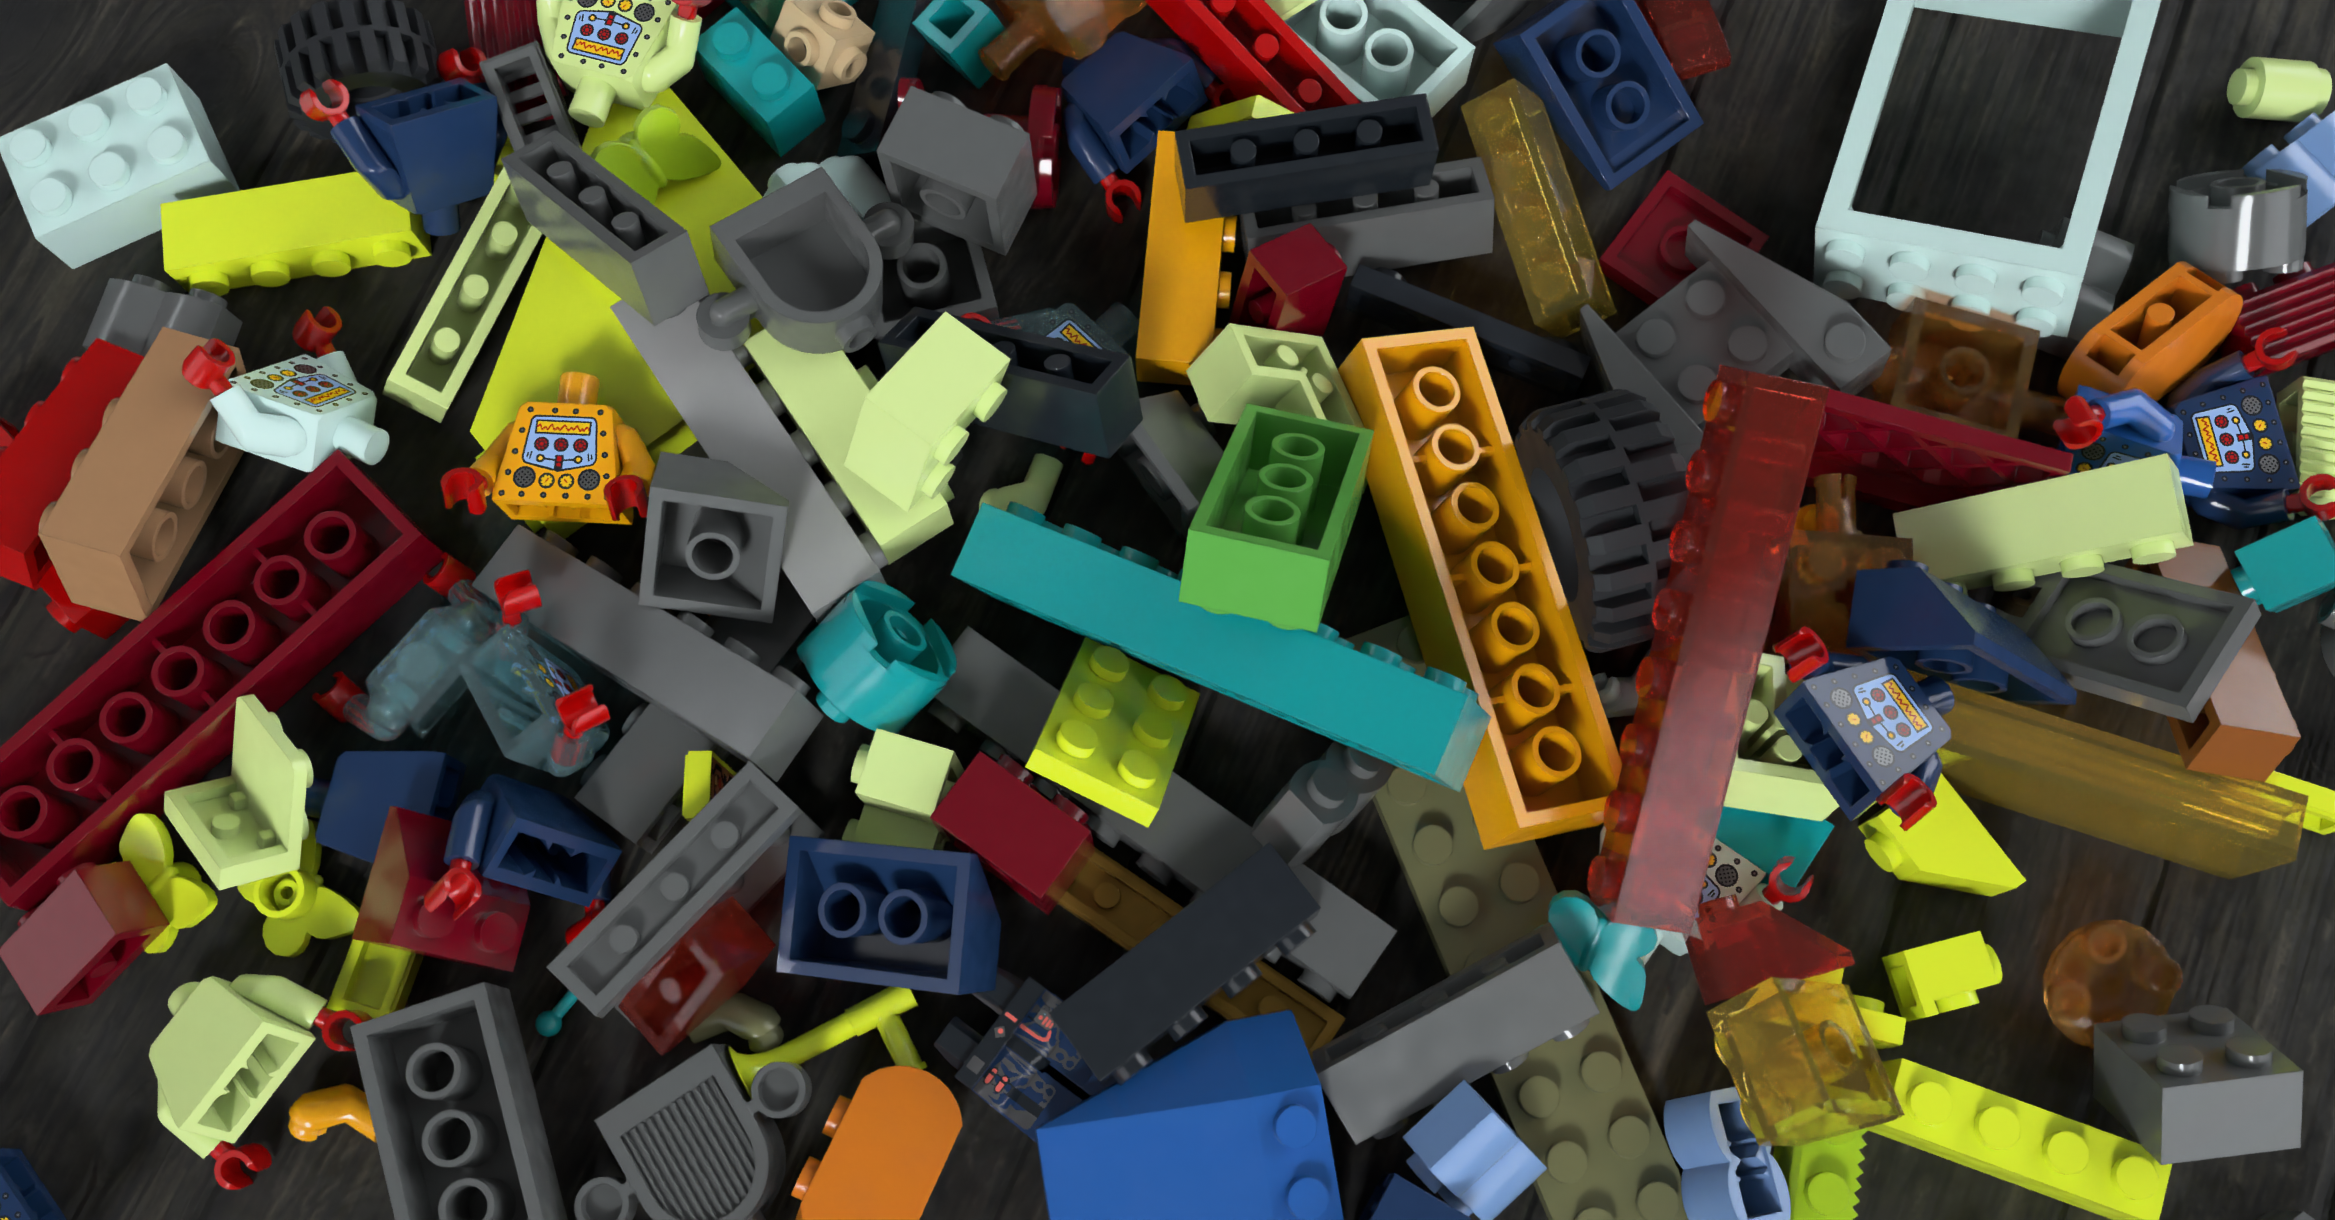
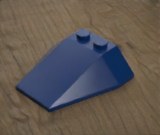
M1289 1009L1223 1021L1152 1061L1120 1086L1118 1082H1115L1035 1127L1049 1220H1344L1321 1083L1294 1014Z

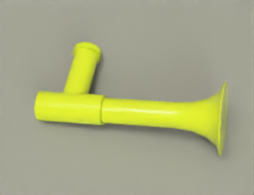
M892 986L845 1009L843 1014L766 1052L743 1054L737 1053L731 1047H728L736 1070L751 1099L753 1079L758 1071L767 1064L773 1062H792L800 1065L856 1035L859 1037L876 1027L895 1066H911L922 1070L927 1068L925 1061L922 1062L900 1017L901 1014L918 1006L910 989Z

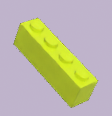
M358 172L160 204L164 271L188 292L191 288H197L222 296L234 288L252 285L278 287L289 283L290 279L313 275L339 277L348 274L351 269L373 265L399 267L408 264L411 259L432 256L430 234L424 231L422 215L413 214L391 200L382 199Z
M1904 1058L1876 1062L1867 1093L1872 1103L1865 1107L1870 1117L1863 1121L1869 1131L2111 1220H2159L2172 1164L2160 1165L2141 1144Z

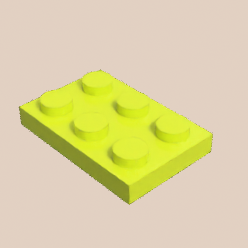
M1085 637L1025 768L1148 828L1162 803L1200 693L1184 686L1181 681L1172 676L1160 674L1126 657L1125 654L1114 647L1104 646Z

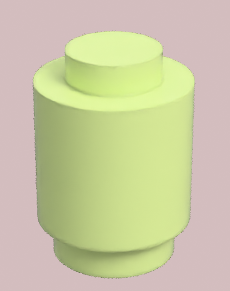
M2251 57L2231 75L2227 86V98L2229 103L2233 105L2235 114L2240 118L2301 122L2313 112L2320 115L2326 108L2331 96L2332 79L2328 70L2318 68L2312 61Z

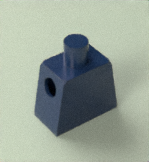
M437 751L342 752L337 757L331 780L314 777L312 786L306 788L305 813L309 817L320 818L316 831V842L373 864L390 806H397L452 821L467 765L446 753Z

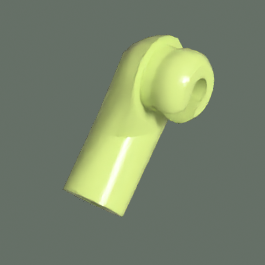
M1035 454L1024 482L999 489L992 488L987 490L980 498L979 510L982 503H986L1006 511L1009 502L1012 501L1043 515L1063 469V464L1051 456Z

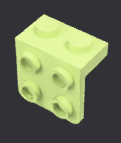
M254 694L240 696L236 699L231 776L168 790L164 794V813L218 890L299 869L302 840L307 839L309 834V824L305 813L306 788L312 786L314 779L310 758L303 749H297L283 732L278 716L274 712H268Z

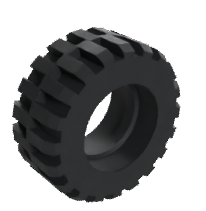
M1615 389L1538 409L1522 422L1515 439L1517 456L1584 650L1594 653H1603L1682 632L1701 613L1700 607L1705 603L1707 593L1704 587V581L1708 578L1707 561L1704 559L1703 547L1706 545L1703 527L1699 524L1696 510L1699 506L1695 491L1691 490L1686 475L1688 469L1682 454H1678L1674 445L1675 437L1668 424L1661 422L1660 412L1654 404L1646 402V397L1626 389Z

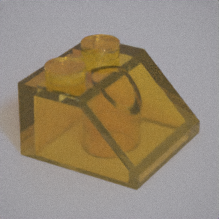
M1771 977L1706 1012L1715 1033L1714 1045L1716 1052L1729 1069L1741 1100V1116L1748 1129L1755 1135L1758 1146H1802L1894 1121L1905 1115L1849 985Z

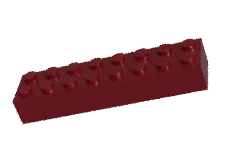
M339 449L332 453L0 747V898L8 907L31 911L40 906L57 888L56 882L58 878L69 869L86 862H94L97 865L111 862L120 853V840L130 819L134 815L150 813L159 818L164 813L165 791L197 784L233 751L237 697L254 694L268 712L275 713L421 581L426 573L431 572L444 560L441 557L444 552L367 473Z

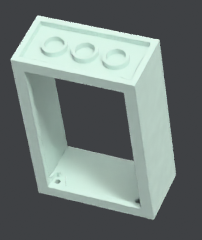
M1887 0L1816 223L1814 284L1841 299L1862 297L1883 301L1895 309L1907 312H1915L1921 309L1949 314L1954 319L1967 324L1990 322L2015 327L2021 333L2033 337H2047L2050 335L2067 337L2161 0ZM1914 7L2122 38L2064 244L2060 248L1853 210L1852 204Z

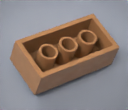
M162 327L121 397L112 399L108 404L103 416L102 428L91 447L83 449L77 455L72 466L71 480L59 500L48 504L43 511L39 522L38 534L72 603L141 622L159 607L243 455L244 450L215 440L218 412L210 402L215 397L212 391L192 385L182 374V365L185 358L197 345L203 347L209 339ZM228 345L235 355V364L224 376L227 379L246 374L240 349Z

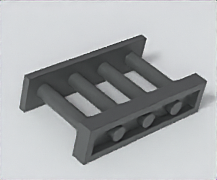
M749 761L580 932L547 968L595 1016L604 1018L615 1007L634 1027L639 1028L786 876L789 836L822 838L826 833Z

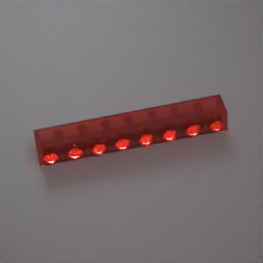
M1720 365L1717 379L1712 381L1706 391L1703 402V416L1706 420L1700 449L1692 455L1686 471V486L1689 490L1683 519L1675 524L1669 541V555L1672 559L1666 588L1660 590L1653 606L1652 621L1655 633L1649 656H1646L1641 661L1637 671L1636 691L1639 698L1633 723L1628 724L1624 729L1620 741L1622 768L1617 788L1609 793L1604 806L1603 819L1606 833L1600 856H1596L1592 860L1588 872L1590 899L1613 923L1691 934L1830 387Z

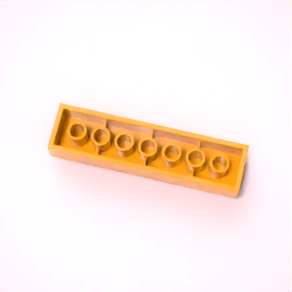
M1474 327L1362 338L1337 370L1364 427L1374 430L1366 478L1426 668L1433 667L1467 682L1466 688L1479 694L1476 703L1491 716V720L1463 784L1483 848L1487 850L1598 826L1636 803Z

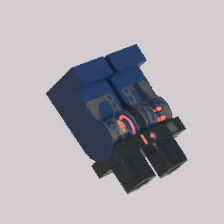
M997 967L995 990L972 993L1000 1015L984 1037L955 1016L934 1043V1046L949 1064L959 1070L955 1078L975 1092L1036 1143L1035 1127L1083 1101L1047 1074L1051 1067L1090 1096L1117 1082L1112 1076L1105 1083L1101 1084L1050 1016L1049 1012L1064 1002L1062 999L1048 991L1030 976L1024 982L1016 975Z

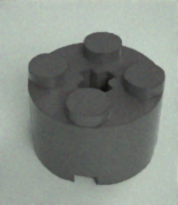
M2244 169L2196 174L2177 180V187L2172 185L2169 187V268L2179 261H2186L2221 284L2241 281L2243 279V271L2262 269L2264 272L2277 274L2293 273L2302 270L2306 253L2308 176L2290 170L2266 169L2265 180L2258 177H2244Z

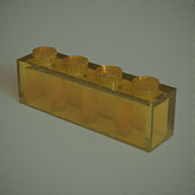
M1513 78L1460 106L1477 157L1482 158L1495 198L1494 207L1534 324L1560 338H1564L1580 330V309L1587 303L1602 320L1616 314L1613 300L1543 100Z

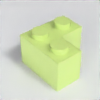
M945 311L864 397L844 466L906 512H909L924 494L931 499L935 498L948 483L956 469V466L950 462L961 450L969 436V432L965 429L976 417L982 422H986L1004 400L1008 390L1001 385V382L1011 359Z
M1229 323L1186 370L1197 395L1198 403L1208 422L1237 425L1248 403L1365 428L1321 336Z
M1719 646L1689 682L1693 802L1822 822L1839 805L1773 713L1787 698L1784 657Z
M877 728L871 745L862 744L853 763L851 782L858 784L855 793L865 805L860 820L852 818L848 822L842 840L943 850L946 840L943 839L930 816L964 772L955 752Z

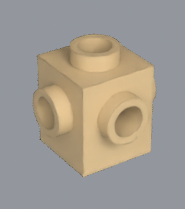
M785 0L770 41L815 86L816 90L855 82L867 64L866 54L875 32L857 17L856 11L849 4L842 0Z

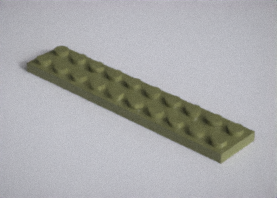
M1410 615L1345 639L1355 645L1353 650L1359 652L1364 641L1370 642L1403 657L1401 662L1415 668L1416 675L1423 677L1427 668ZM1393 765L1389 780L1372 799L1447 978L1534 931L1539 926L1548 923V905L1552 897L1558 893L1535 840L1484 850L1464 785L1459 793ZM1578 970L1590 990L1600 1013L1590 1018L1588 1026L1576 1036L1564 1041H1554L1551 1039L1529 1051L1527 1059L1515 1069L1503 1074L1488 1073L1508 1125L1548 1168L1533 1182L1548 1220H1688L1681 1194L1682 1177L1597 982L1588 970L1585 972Z

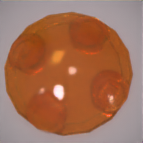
M2120 919L2091 921L2069 932L2051 952L2043 973V1002L2057 1028L2073 1042L2094 1049V1024L2121 1021L2124 1016L2134 1013H2146L2155 1016L2167 1015L2173 997L2182 985L2183 972L2180 965L2175 960L2169 958L2164 945L2145 928Z

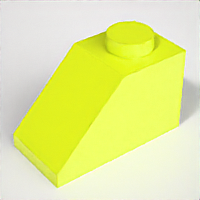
M1942 773L1933 793L1936 797L1937 806L1908 831H1904L1899 826L1902 820L1892 812L1889 805L1858 826L1867 838L1864 843L1871 858L1885 871L1893 872L1899 880L1989 897L2015 889L2027 881Z

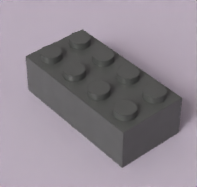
M482 982L350 1026L395 1220H568L509 989Z

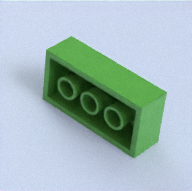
M1247 403L1188 529L1179 602L1200 606L1214 614L1232 613L1267 621L1273 626L1285 630L1303 629L1317 633L1362 498L1374 430Z

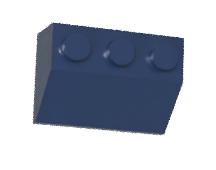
M1890 560L1886 563V568L1857 570L1846 641L1847 649L1863 656L1869 661L1889 656L1898 659L1916 682L1930 675L1942 678L1953 692L1954 704L2076 705L2077 691L2021 628L1996 614L1994 606L1976 602L1963 594L1961 586L1940 580L1928 572L1929 567L1917 561Z
M789 836L776 972L955 995L995 990L1001 919L978 854L806 836Z

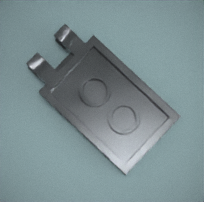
M2104 563L2105 570L2103 572L2086 577L2065 578L2062 577L2061 572L2034 577V585L2015 590L2012 595L2016 604L2029 607L2022 618L2007 614L1996 608V614L2021 628L2074 688L2190 723H2194L2261 617L2256 600L2253 598L2109 563Z

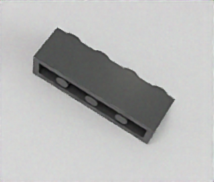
M554 130L501 159L526 220L652 325L656 326L666 319L678 316L688 306L709 295L688 231L558 131Z
M1481 157L1435 164L1431 182L1428 186L1241 214L1240 224L1245 262L1247 261L1249 250L1308 223L1314 226L1327 243L1332 244L1338 250L1343 262L1348 267L1344 277L1355 275L1359 264L1371 269L1378 267L1395 269L1492 253L1495 198Z
M1548 922L1314 1050V1068L1323 1091L1357 1145L1371 1136L1375 1139H1383L1396 1133L1408 1122L1410 1115L1431 1104L1436 1106L1463 1080L1471 1083L1490 1072L1494 1074L1509 1072L1527 1059L1529 1051L1551 1039L1554 1041H1564L1576 1036L1588 1026L1589 1019L1599 1014L1600 1011L1551 923Z

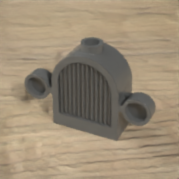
M821 166L709 226L714 259L736 290L731 293H714L706 297L699 304L696 312L699 335L706 345L715 350H734L748 340L751 333L750 320L756 318L778 342L804 353L825 354L840 350L851 353L863 348L875 337L877 328L874 325L882 310V259L900 258L908 253L913 245L914 220L911 213L900 204L883 202L871 207L866 212L864 219L861 220Z
M710 1044L594 1120L626 1178L604 1176L594 1178L585 1183L575 1199L574 1211L577 1220H632L636 1214L638 1203H641L653 1220H767L763 1213L770 1207L778 1195L786 1169L784 1141L773 1118L795 1116L807 1106L812 1094V1083L808 1073L801 1066L792 1062H773L767 1064L758 1071L753 1079L751 1099L730 1056L728 1047H731V1045Z

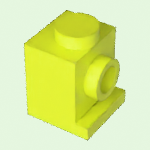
M1981 931L1882 957L1901 1016L1906 1018V1022L1978 1004L1980 1002L1975 990L1999 984L2002 981V968L1998 956L1990 945L1984 943Z

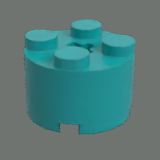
M870 580L860 583L803 640L797 648V653L805 664L812 680L820 689V692L816 695V701L827 716L839 723H846L849 719H852L873 731H876L878 728L898 734L944 688L956 671L957 659L948 638L931 618L923 626L908 612L915 602L891 586Z

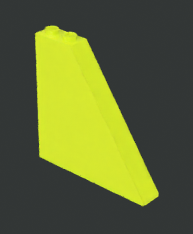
M669 87L664 92L657 94L651 106L658 104L672 109L679 117L680 133L693 135L705 143L718 155L721 160V166L710 174L679 181L668 180L665 187L658 188L654 206L688 231L709 295L719 292L731 293L736 288L714 259L709 226L763 197ZM613 103L602 128L589 126L582 144V150L591 156L595 147L604 142L617 141L625 133L634 131L636 118L643 110ZM547 237L470 429L471 434L484 449L482 453L475 457L476 460L488 449L508 423L516 420L519 407L526 402L557 403L560 376L566 372L587 373L599 379L597 405L613 407L626 425L638 431L656 466L661 452L682 453L698 440L610 308V306L622 299ZM756 318L750 320L751 333L749 338L765 329ZM754 363L744 368L755 385L764 380ZM524 520L534 533L545 526L547 530L553 531L564 539L586 524L581 522Z

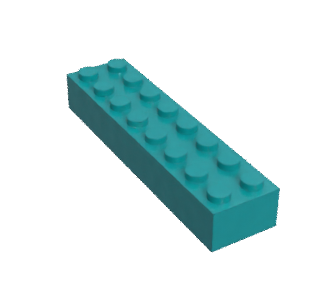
M1010 501L1006 511L982 503L953 568L952 576L1007 605L1106 646L1114 647L1132 657L1460 793L1491 720V716L1476 703L1479 694L1466 688L1467 682L1433 667H1427L1423 677L1416 675L1415 668L1401 662L1403 657L1370 642L1364 641L1359 652L1353 650L1354 644L1338 637L1340 633L1337 630L1322 623L1319 624L1317 633L1303 629L1285 630L1277 628L1267 621L1232 613L1214 614L1200 606L1179 602L1183 569L1177 575L1159 566V561L1147 554L1127 546H1122L1121 551H1118L1101 543L1102 538L1068 523L1065 524L1064 528L1045 521L1046 516L1016 502Z

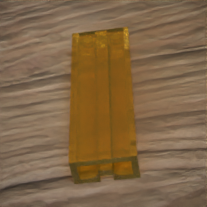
M1907 669L1916 682L1928 677L1927 675ZM1946 682L1953 692L1955 702L1953 709L1942 715V718L1950 727L1952 738L1936 752L1943 765L1941 773L1957 793L2228 880L2296 861L2309 796L2266 782L2186 770L2180 755Z

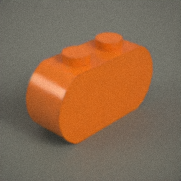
M2186 261L2177 262L2090 329L2067 360L2059 377L2058 393L2068 400L2070 397L2075 396L2078 385L2091 387L2109 394L2137 388L2157 402L2203 366L2219 349L2240 315L2243 305L2242 296Z
M890 1066L876 1070L862 1078L852 1100L840 1094L822 1131L823 1134L833 1139L822 1161L809 1156L791 1193V1196L802 1200L795 1220H919L963 1125L959 1105L949 1088L940 1079L922 1069L911 1066Z

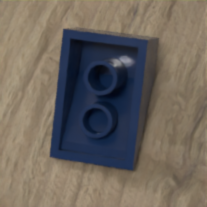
M1553 0L1493 42L1522 94L1605 191L1615 188L1704 124L1635 0Z

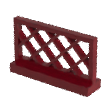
M1811 384L1790 412L1780 410L1774 417L1762 468L1787 478L1792 483L1902 512L2066 476L2071 472L2074 454Z

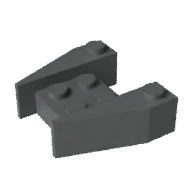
M1694 220L1687 228L1684 255L1697 270L1616 333L1606 325L1587 303L1580 309V337L1588 356L1592 357L1590 362L1603 393L1615 389H1626L1646 397V402L1654 404L1658 409L1661 422L1668 424L1675 437L1674 445L1677 452L1682 454L1688 469L1686 475L1691 490L1695 491L1699 506L1696 510L1713 506L1730 493L1736 473V468L1704 433L1788 368L1807 388L1814 384L1856 395L1882 375L1892 348L1847 301L1701 222Z

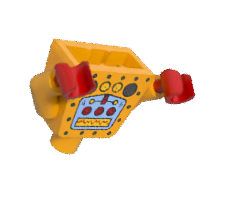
M566 372L560 376L557 403L526 402L519 407L516 420L508 423L488 449L469 468H455L444 474L441 479V487L446 509H452L456 502L467 499L469 512L474 515H482L486 511V496L492 493V500L514 520L632 525L633 506H637L642 518L647 517L648 496L656 465L638 431L626 425L613 407L597 405L599 379L587 373Z

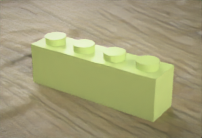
M505 167L500 172L387 378L382 393L439 423L442 422L543 234L526 220Z
M765 329L750 337L744 343L755 367L763 379L769 382L796 428L802 431L831 480L837 483L865 531L868 530L887 558L888 565L954 524L947 502L955 497L948 483L935 498L931 499L924 494L909 512H906L844 466L864 397L878 383L866 365L856 370L845 355L846 352L844 350L833 353L812 354L791 349L774 339Z
M2167 453L1893 513L1900 560H1912L1927 565L1929 573L1944 582L1961 586L1963 594L1967 596V590L1993 585L1995 591H2014L2028 588L2035 584L2034 577L2061 572L2062 577L2065 578L2091 576L2105 570L2104 563L2132 558L2134 564L2163 562L2176 556L2175 549L2194 545L2179 469Z

